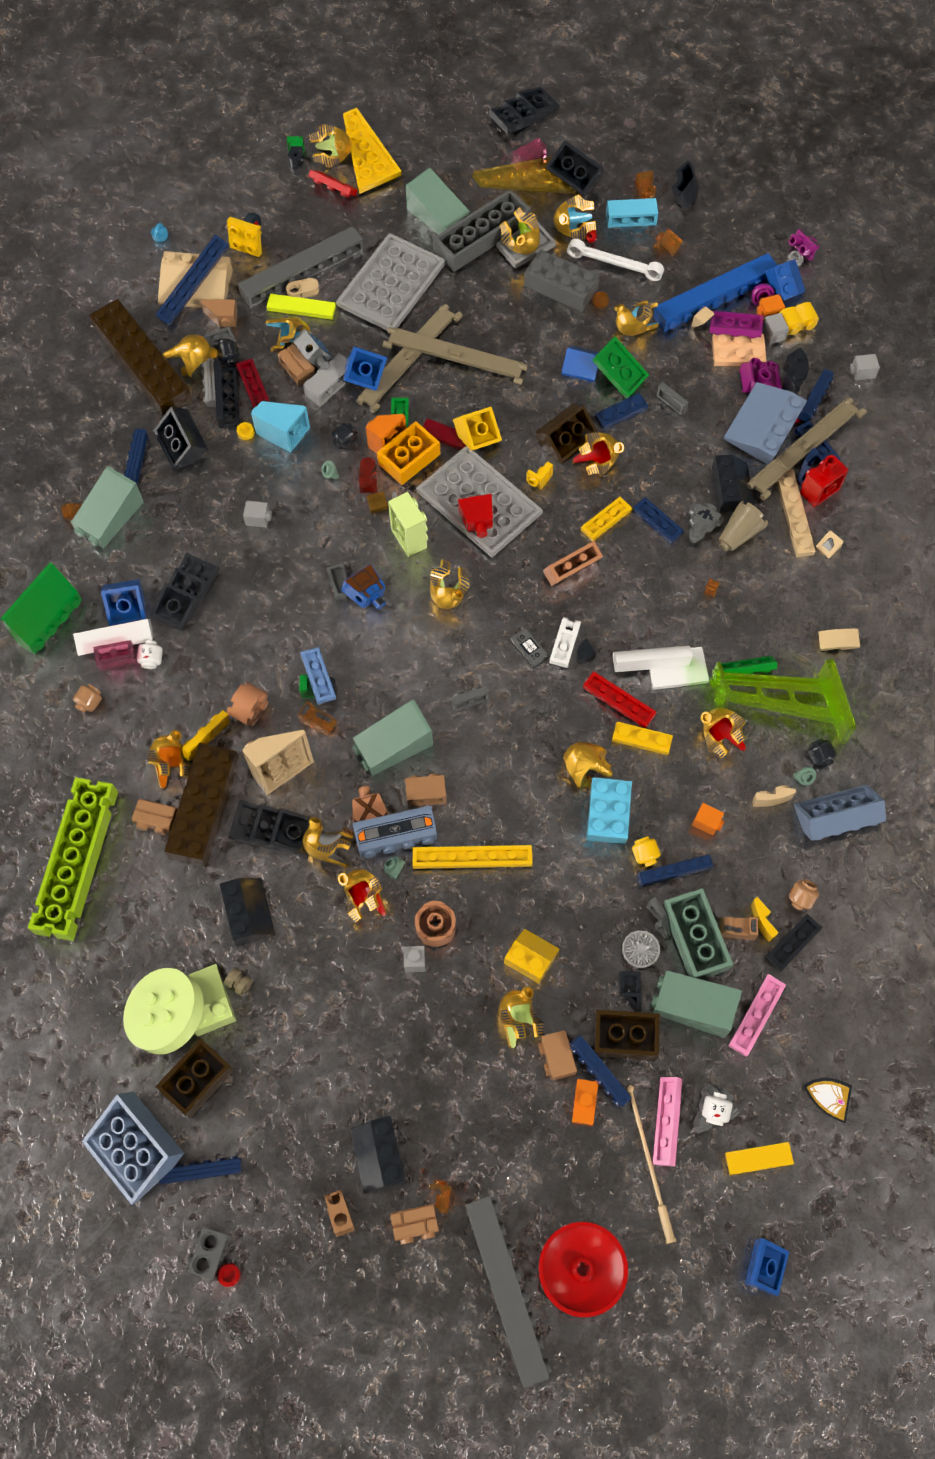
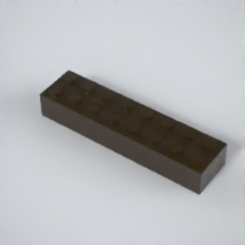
M119 299L89 314L93 328L162 417H164L171 406L182 408L193 402L187 385Z

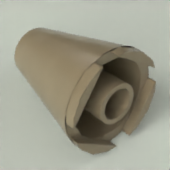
M741 501L737 505L719 538V546L724 551L735 550L768 526V521L764 522L762 519L764 516L762 512L752 504L747 503L745 505L743 504L744 501Z

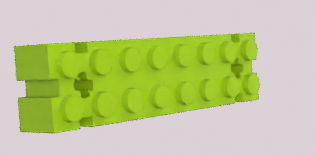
M75 777L71 788L74 798L67 801L35 903L39 910L38 913L32 912L28 929L36 935L50 937L52 933L58 939L74 941L78 928L74 921L75 918H81L112 815L109 806L115 805L118 795L117 789L111 783L98 781L95 786L91 780Z

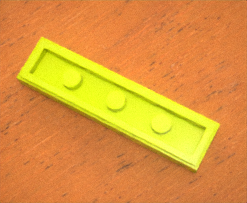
M270 294L267 303V311L333 320L336 303L277 294Z

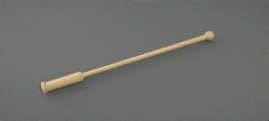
M629 1084L626 1086V1091L632 1097L630 1100L659 1203L658 1212L666 1238L665 1242L666 1244L676 1242V1238L673 1234L666 1205L662 1202L633 1094L634 1087Z

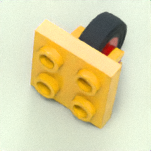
M248 213L244 220L229 217L227 227L230 248L260 257L262 254L261 217L256 213Z

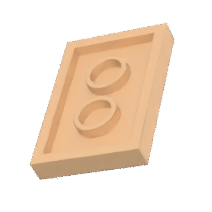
M713 334L714 366H741L743 363H748L752 358H758L762 363H766L764 334L757 338Z

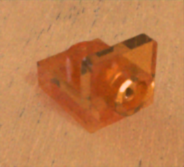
M668 228L664 233L661 231L655 238L656 243L653 247L657 248L661 245L673 255L683 241Z
M434 1180V1184H429L428 1189L441 1191V1195L436 1196L435 1208H439L440 1214L449 1215L451 1186L446 1185V1181Z

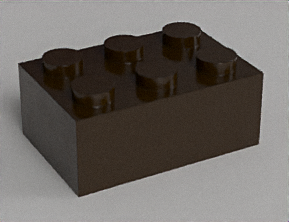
M596 1009L593 1051L598 1057L657 1060L659 1057L660 1014Z
M200 1038L155 1087L190 1119L231 1075L234 1069Z

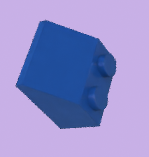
M796 259L765 270L769 285L774 289L775 295L780 294L782 301L805 292Z
M140 579L103 585L101 594L109 626L146 619L144 594Z

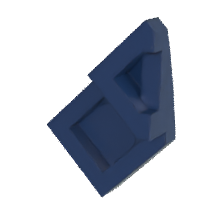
M815 448L806 456L797 479V484L800 486L806 478L805 474L811 469L810 466L816 461L819 451Z

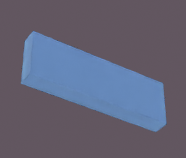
M319 647L302 651L301 658L317 704L335 700L336 695Z

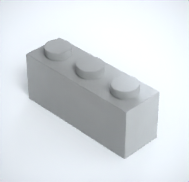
M339 353L329 361L327 369L322 370L320 368L303 385L305 396L318 406H321L347 383V381L343 380L347 358Z

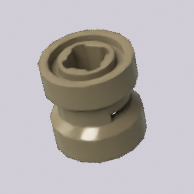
M234 968L225 978L224 985L235 989V993L242 996L250 988L253 979L242 975L241 970Z

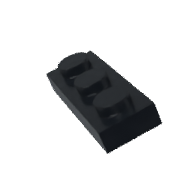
M806 914L766 958L782 971L823 927Z

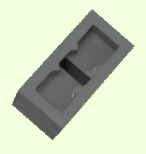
M204 1227L202 1231H198L194 1244L197 1245L194 1254H190L186 1267H189L187 1273L216 1281L231 1236ZM210 1236H215L216 1245L209 1249L206 1241ZM206 1258L209 1266L202 1272L199 1269V1262Z

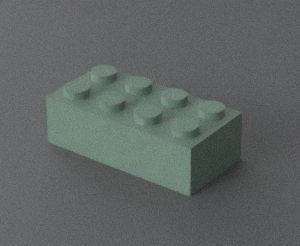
M703 888L665 900L662 906L667 913L670 930L688 976L704 979L729 971L733 966V962Z

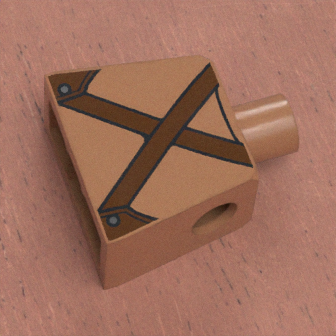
M363 786L358 789L360 797L352 800L353 823L389 815L379 793L371 795L369 786Z

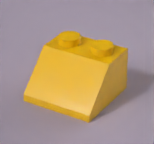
M492 406L453 419L458 437L471 451L502 441Z
M524 929L506 954L504 964L540 984L560 949Z

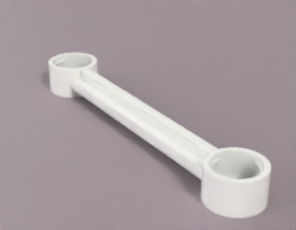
M572 239L567 248V253L573 258H580L583 255L644 273L651 281H659L664 272V267L658 262H651L649 265L586 247L585 243L579 239Z

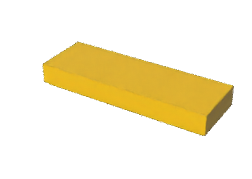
M618 497L582 525L580 530L593 542L632 511V507L621 497Z
M789 1142L725 1153L729 1175L794 1164Z

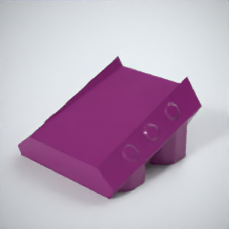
M752 358L748 363L741 365L739 372L741 373L742 392H751L756 382L782 389L779 364H775L773 361L762 363L760 359Z

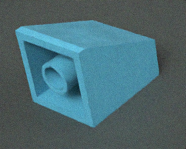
M261 401L258 406L253 408L251 413L256 434L290 453L310 429L307 408L305 406Z

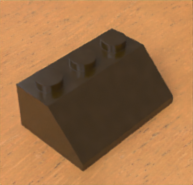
M572 403L537 430L535 435L541 447L561 464L578 451V447L586 442V434L598 433L585 405Z

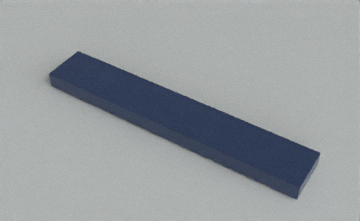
M215 234L155 316L170 326L230 245Z

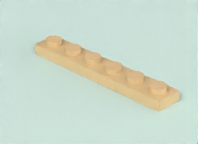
M792 468L777 481V486L796 557L811 556L816 551Z

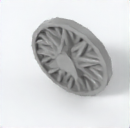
M638 930L626 936L622 944V953L624 959L635 968H647L657 961L660 955V945L653 934Z

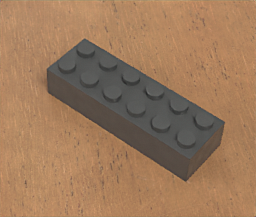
M509 189L433 237L434 252L439 257L444 258L446 265L455 272L502 240L500 225L504 221L508 222L511 234L519 231V221L514 212L522 208L525 213H531V208Z

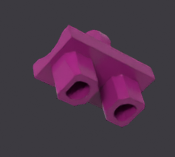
M798 229L795 234H792L788 241L791 246H794L799 251V254L805 256L809 261L813 260L815 252L820 247L814 237H810L802 229Z

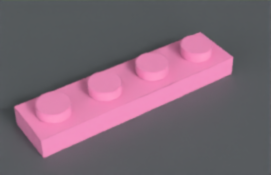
M767 974L728 1046L745 1057L749 1055L786 984Z
M660 1077L653 1164L657 1166H675L683 1080L678 1077Z

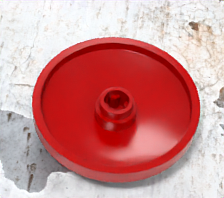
M575 1222L555 1231L545 1243L539 1259V1278L546 1296L558 1309L576 1317H593L611 1309L621 1298L628 1280V1262L620 1242L611 1232L594 1223Z

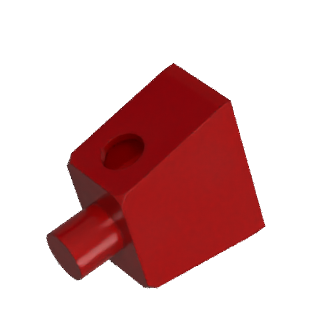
M492 493L458 499V511L468 532L476 531L478 538L486 537L488 535L487 529L493 527Z

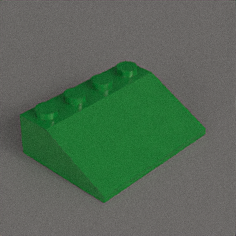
M50 562L0 619L17 644L35 655L38 650L43 648L49 637L55 634L57 628L68 619L69 614L80 605L82 599L78 591Z

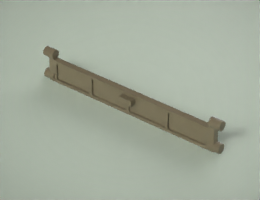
M444 304L417 334L436 338L452 320L457 323L463 315L461 312L456 314L448 310L449 306ZM403 347L384 368L377 391L366 388L358 396L356 402L359 405L363 402L371 406L370 411L376 413L380 408L377 402L422 352Z
M395 327L388 328V334H391L389 341L384 340L382 347L391 349L392 345H397L514 378L513 383L518 385L523 383V378H520L521 372L527 371L528 365L522 362Z
M848 397L746 484L749 489L755 487L762 493L760 495L761 500L765 501L771 495L768 489L854 415L860 419L866 414V410L864 408L858 410L852 405V398Z

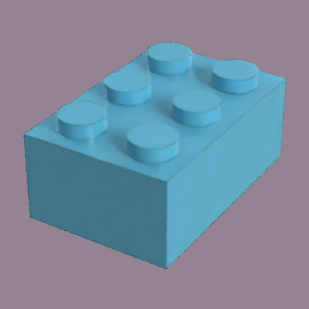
M592 778L586 840L626 844L629 829L632 781Z

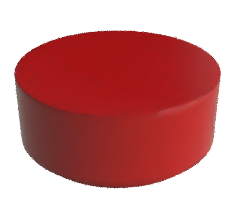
M224 1264L218 1271V1281L225 1287L235 1286L241 1277L240 1269L235 1264Z

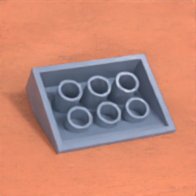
M756 382L723 439L769 465L807 400L793 392Z
M134 1092L117 1094L82 1140L85 1147L131 1205L139 1201L172 1170L184 1154Z

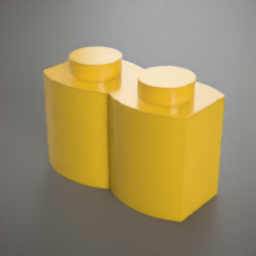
M805 302L796 307H788L779 311V313H782L789 328L787 335H795L800 330H811L817 325L819 319L811 302Z

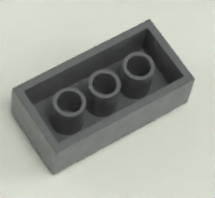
M540 249L525 271L524 286L583 312L598 290L600 275Z

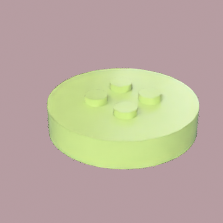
M173 968L158 969L146 975L132 990L124 1009V1029L129 1040L135 1046L158 1055L168 1054L182 1047L193 1036L202 1018L204 1001L200 986L192 977Z

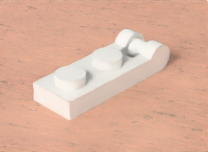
M563 617L549 663L568 668L581 621L576 620L574 622L570 621L569 618Z

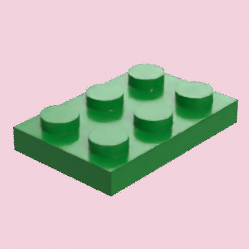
M616 336L592 359L625 398L630 397L649 376L647 371Z

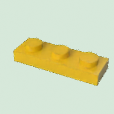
M224 710L219 714H215L205 727L203 726L198 730L197 735L187 740L182 748L184 758L190 762L195 757L199 743L208 745L230 724L229 714Z
M617 722L612 741L668 755L673 735Z

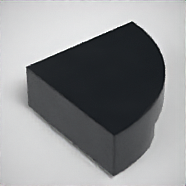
M585 639L578 647L577 660L579 664L596 656V652L588 639Z

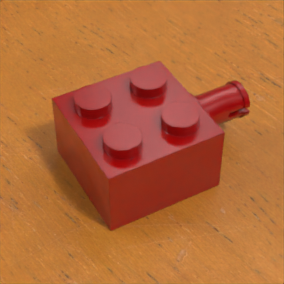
M835 455L827 456L820 462L819 466L807 471L800 494L815 508L841 489L849 469Z

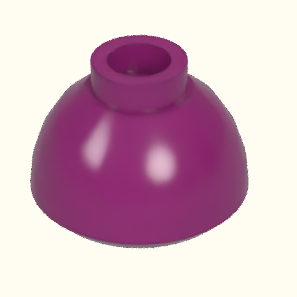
M759 284L752 291V302L754 305L759 306L761 298L774 296L775 291L769 284Z

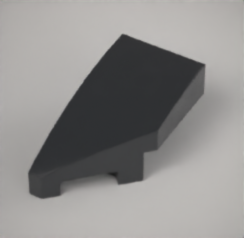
M619 971L620 993L638 1011H642L641 972Z

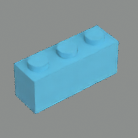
M656 198L607 201L606 216L608 228L657 225L658 208Z

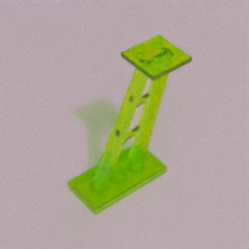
M834 658L825 661L818 674V678L726 673L723 671L721 661L716 663L712 671L710 686L715 690V703L720 708L726 709L729 701L832 723L840 744L847 743L856 729ZM729 685L754 687L758 695L732 691ZM761 688L786 690L791 701L766 697L762 694ZM793 692L821 693L824 695L828 707L824 708L799 703L795 699Z

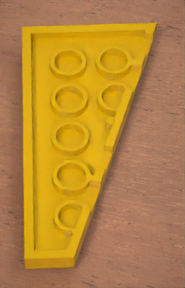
M355 108L343 113L346 133L352 142L350 152L359 194L402 176L400 168L360 111Z

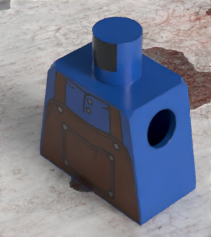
M371 564L344 580L341 591L360 607L366 608L373 604L380 610L386 604L382 598L386 587Z

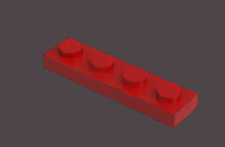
M594 671L583 684V689L645 729L656 716L657 712Z

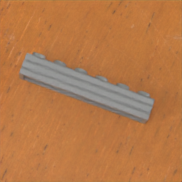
M210 357L205 363H201L202 368H204L202 370V376L204 377L202 383L205 387L203 388V394H205L203 401L207 407H216L215 359Z

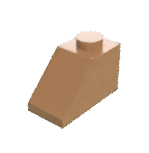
M235 299L201 300L204 314L219 327H236L237 306Z

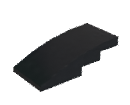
M542 87L517 92L516 98L504 100L501 107L490 109L488 115L508 134L538 122L557 110L560 105Z
M186 553L180 567L175 568L169 583L165 582L150 616L183 630L202 603L220 568Z
M240 800L228 838L270 850L307 857L308 853L303 846V836L309 828L310 817L283 808L276 809L263 804L256 805Z

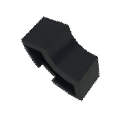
M689 160L675 170L678 179L671 187L675 201L684 209L692 204L699 189L693 165Z
M801 347L787 355L783 367L787 375L785 376L782 389L793 392L796 395H799L802 391L809 371L808 358Z

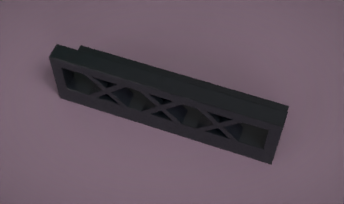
M220 360L214 361L216 419L219 428L237 427L240 424L236 366L222 368ZM233 373V376L227 380L223 374ZM228 386L234 388L230 394L224 391ZM229 400L235 403L231 408L225 406ZM232 414L236 421L226 422V418Z

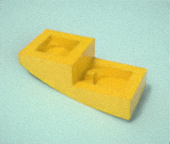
M756 897L751 903L752 913L754 917H758L759 930L765 939L770 942L779 932L766 919L771 911Z

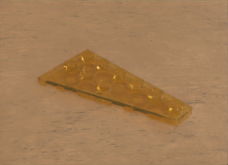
M551 156L474 171L472 175L481 188L576 193L575 189L545 168L552 159Z

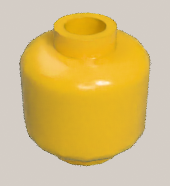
M647 836L634 841L635 844L632 846V851L638 864H645L647 867L657 863L656 859L660 857L661 853L655 839Z

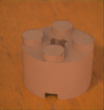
M245 681V685L241 684L231 699L233 705L232 708L228 706L227 714L246 725L254 726L259 718L257 716L260 710L264 711L269 703L266 700L268 697L267 692Z
M441 901L427 902L415 915L416 933L422 943L432 947H439L453 939L456 931V918L453 910L445 905V903ZM434 921H437V927L433 926Z

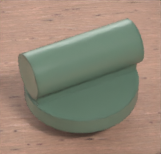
M328 460L323 464L322 474L325 478L338 479L340 477L333 461Z
M804 767L800 771L793 773V776L800 784L807 786L815 781L816 771L813 767Z
M396 856L389 858L385 863V873L390 878L396 880L405 861Z

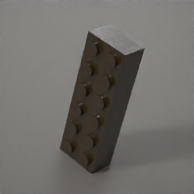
M199 743L164 850L169 859L207 867L240 761L237 751Z

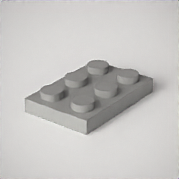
M539 222L540 244L533 253L520 254L504 245L502 240L497 242L496 247L514 268L534 259L540 249L548 251L556 246V241ZM517 231L511 235L513 238L517 239L521 235L520 231Z

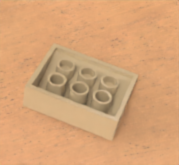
M164 251L160 269L158 304L163 305L200 254ZM221 257L185 307L202 308L201 300L227 299L233 272L230 257Z
M304 730L258 738L255 741L248 742L244 749H242L253 778L266 795L314 762Z

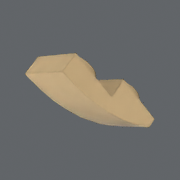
M858 629L818 631L821 651L860 648Z
M782 785L776 787L772 794L768 791H760L753 798V806H774L787 802L793 798L796 789Z

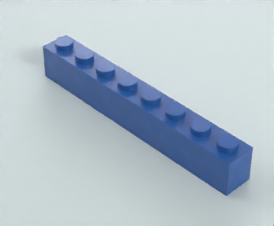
M767 253L655 307L653 318L659 323L663 331L673 329L677 325L694 318V315L704 307L715 309L725 302H730L735 297L746 294L757 285L767 283L768 279L765 270L778 265Z

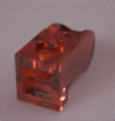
M370 457L363 458L360 461V493H378L377 478H374L376 475V465L374 459Z

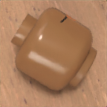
M90 684L87 686L82 685L73 696V701L76 703L74 707L83 713L86 710L93 712L102 700L101 691Z
M807 879L797 881L789 893L792 906L798 910L811 909L819 897L817 885Z

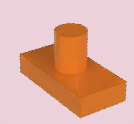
M577 1079L572 1123L593 1126L598 1083L596 1081Z

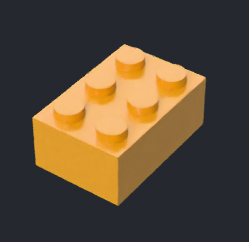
M415 421L377 451L378 464L399 484L403 485L440 455V442Z

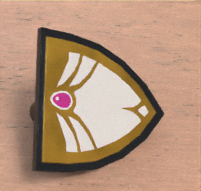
M833 1078L814 1079L803 1085L807 1094L818 1108L830 1117L846 1123L852 1085Z

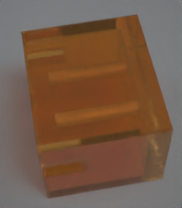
M709 579L704 594L715 597L720 582Z

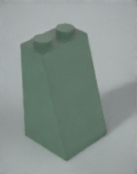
M431 168L425 170L406 185L407 210L437 234H440L471 214Z
M107 466L71 521L75 534L81 538L84 536L92 545H98L104 549L144 503L137 484Z
M413 699L353 737L354 745H352L357 756L360 755L363 759L361 764L364 770H369L371 776L433 746V737L430 726Z
M666 971L664 976L660 975L657 987L660 990L658 995L654 994L651 1007H654L653 1013H658L661 1017L721 1038H725L733 1025L742 990L671 971Z

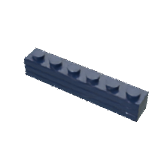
M824 368L798 419L808 422L809 419L813 418V412H816L818 408L817 404L820 405L821 397H824L826 394L825 390H828L829 383L831 384L834 379L832 377L833 372Z
M135 429V432L132 434L133 441L130 443L131 450L128 452L129 459L126 461L127 468L124 470V476L138 484L148 438L146 429Z
M710 854L638 872L637 878L640 887L710 870L714 865Z
M578 1035L569 1043L571 1046L570 1050L579 1056L578 1060L588 1067L587 1071L596 1077L595 1081L604 1087L603 1090L608 1096L610 1095L613 1098L612 1102L616 1106L623 1107L632 1097L585 1039Z
M232 1156L228 1160H224V1158H218L214 1162L204 1160L201 1164L197 1162H190L187 1166L177 1164L159 1181V1184L242 1173V1159L238 1158V1156Z

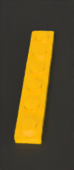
M532 845L413 847V869L532 867Z

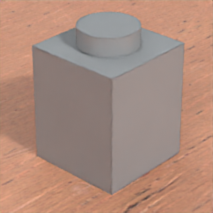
M782 313L765 317L762 329L769 343L785 340L789 328Z
M876 354L855 356L850 366L851 374H854L855 381L874 379L880 369Z
M246 501L243 514L245 525L267 528L268 521H271L272 511L269 510L268 503Z
M424 946L404 947L405 973L426 972Z

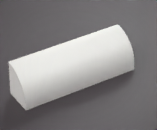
M150 619L73 634L78 656L144 643L148 640L153 641Z
M689 645L613 652L615 672L690 666L693 657Z

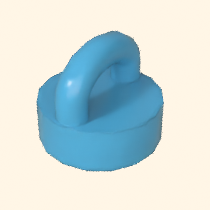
M158 223L151 230L152 237L156 242H163L168 238L167 228L162 223Z

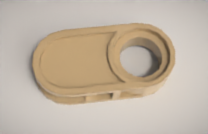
M307 278L290 282L286 286L287 296L299 298L314 296L319 292L318 281L314 278ZM297 288L298 292L292 293L290 290Z

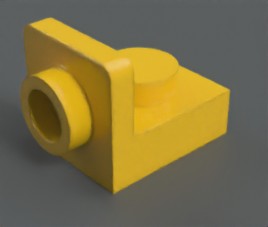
M547 461L543 467L541 466L538 469L537 473L528 470L526 481L531 486L542 489L553 475V464Z

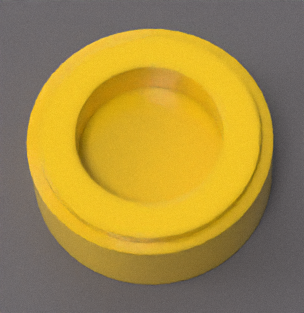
M243 422L237 426L236 431L240 439L249 440L254 436L255 431L251 423Z

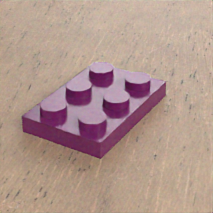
M713 311L714 315L711 318L709 333H714L715 335L728 334L734 337H761L764 315Z

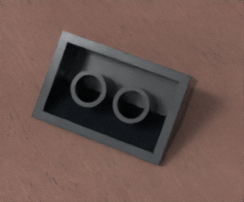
M565 140L545 167L549 172L583 196L593 190L605 175L604 168Z
M171 406L153 430L173 470H178L199 461L208 450L188 409Z
M733 454L715 455L712 471L719 512H734L741 501H744L743 504L745 505L750 503L755 506L753 491L746 485L750 481L747 462Z
M237 878L219 883L232 940L236 947L276 935L262 878Z
M391 1115L370 1120L351 1128L364 1194L406 1184Z

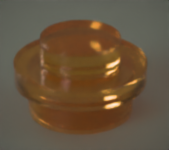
M597 292L592 300L593 305L597 308L607 307L609 304L608 295L605 292Z

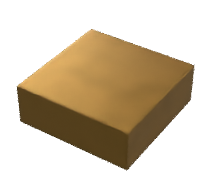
M384 491L367 495L371 514L388 510Z

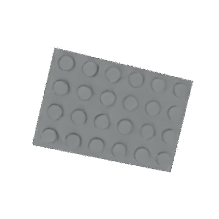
M389 233L338 298L336 305L387 331L389 327L398 328L444 267L446 261L444 258Z
M467 446L416 488L418 494L491 558L543 513V510ZM492 493L493 527L487 529L488 535L486 537L478 538L476 531L468 532L458 511V499Z

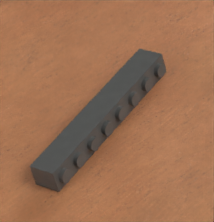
M353 226L238 283L240 295L249 308H252L268 300L270 294H279L285 291L288 283L311 278L364 251L363 239Z
M490 1196L466 1204L465 1208L522 1386L526 1388L548 1380V1373L552 1372L547 1358L543 1359L540 1351L544 1349L540 1335L535 1336L533 1330L536 1322L533 1313H528L525 1303L529 1302L525 1289L520 1290L518 1284L521 1276L518 1267H513L510 1259L514 1257L511 1245H506L503 1238L507 1233L503 1222L499 1223L496 1214L500 1213L496 1200L491 1201Z

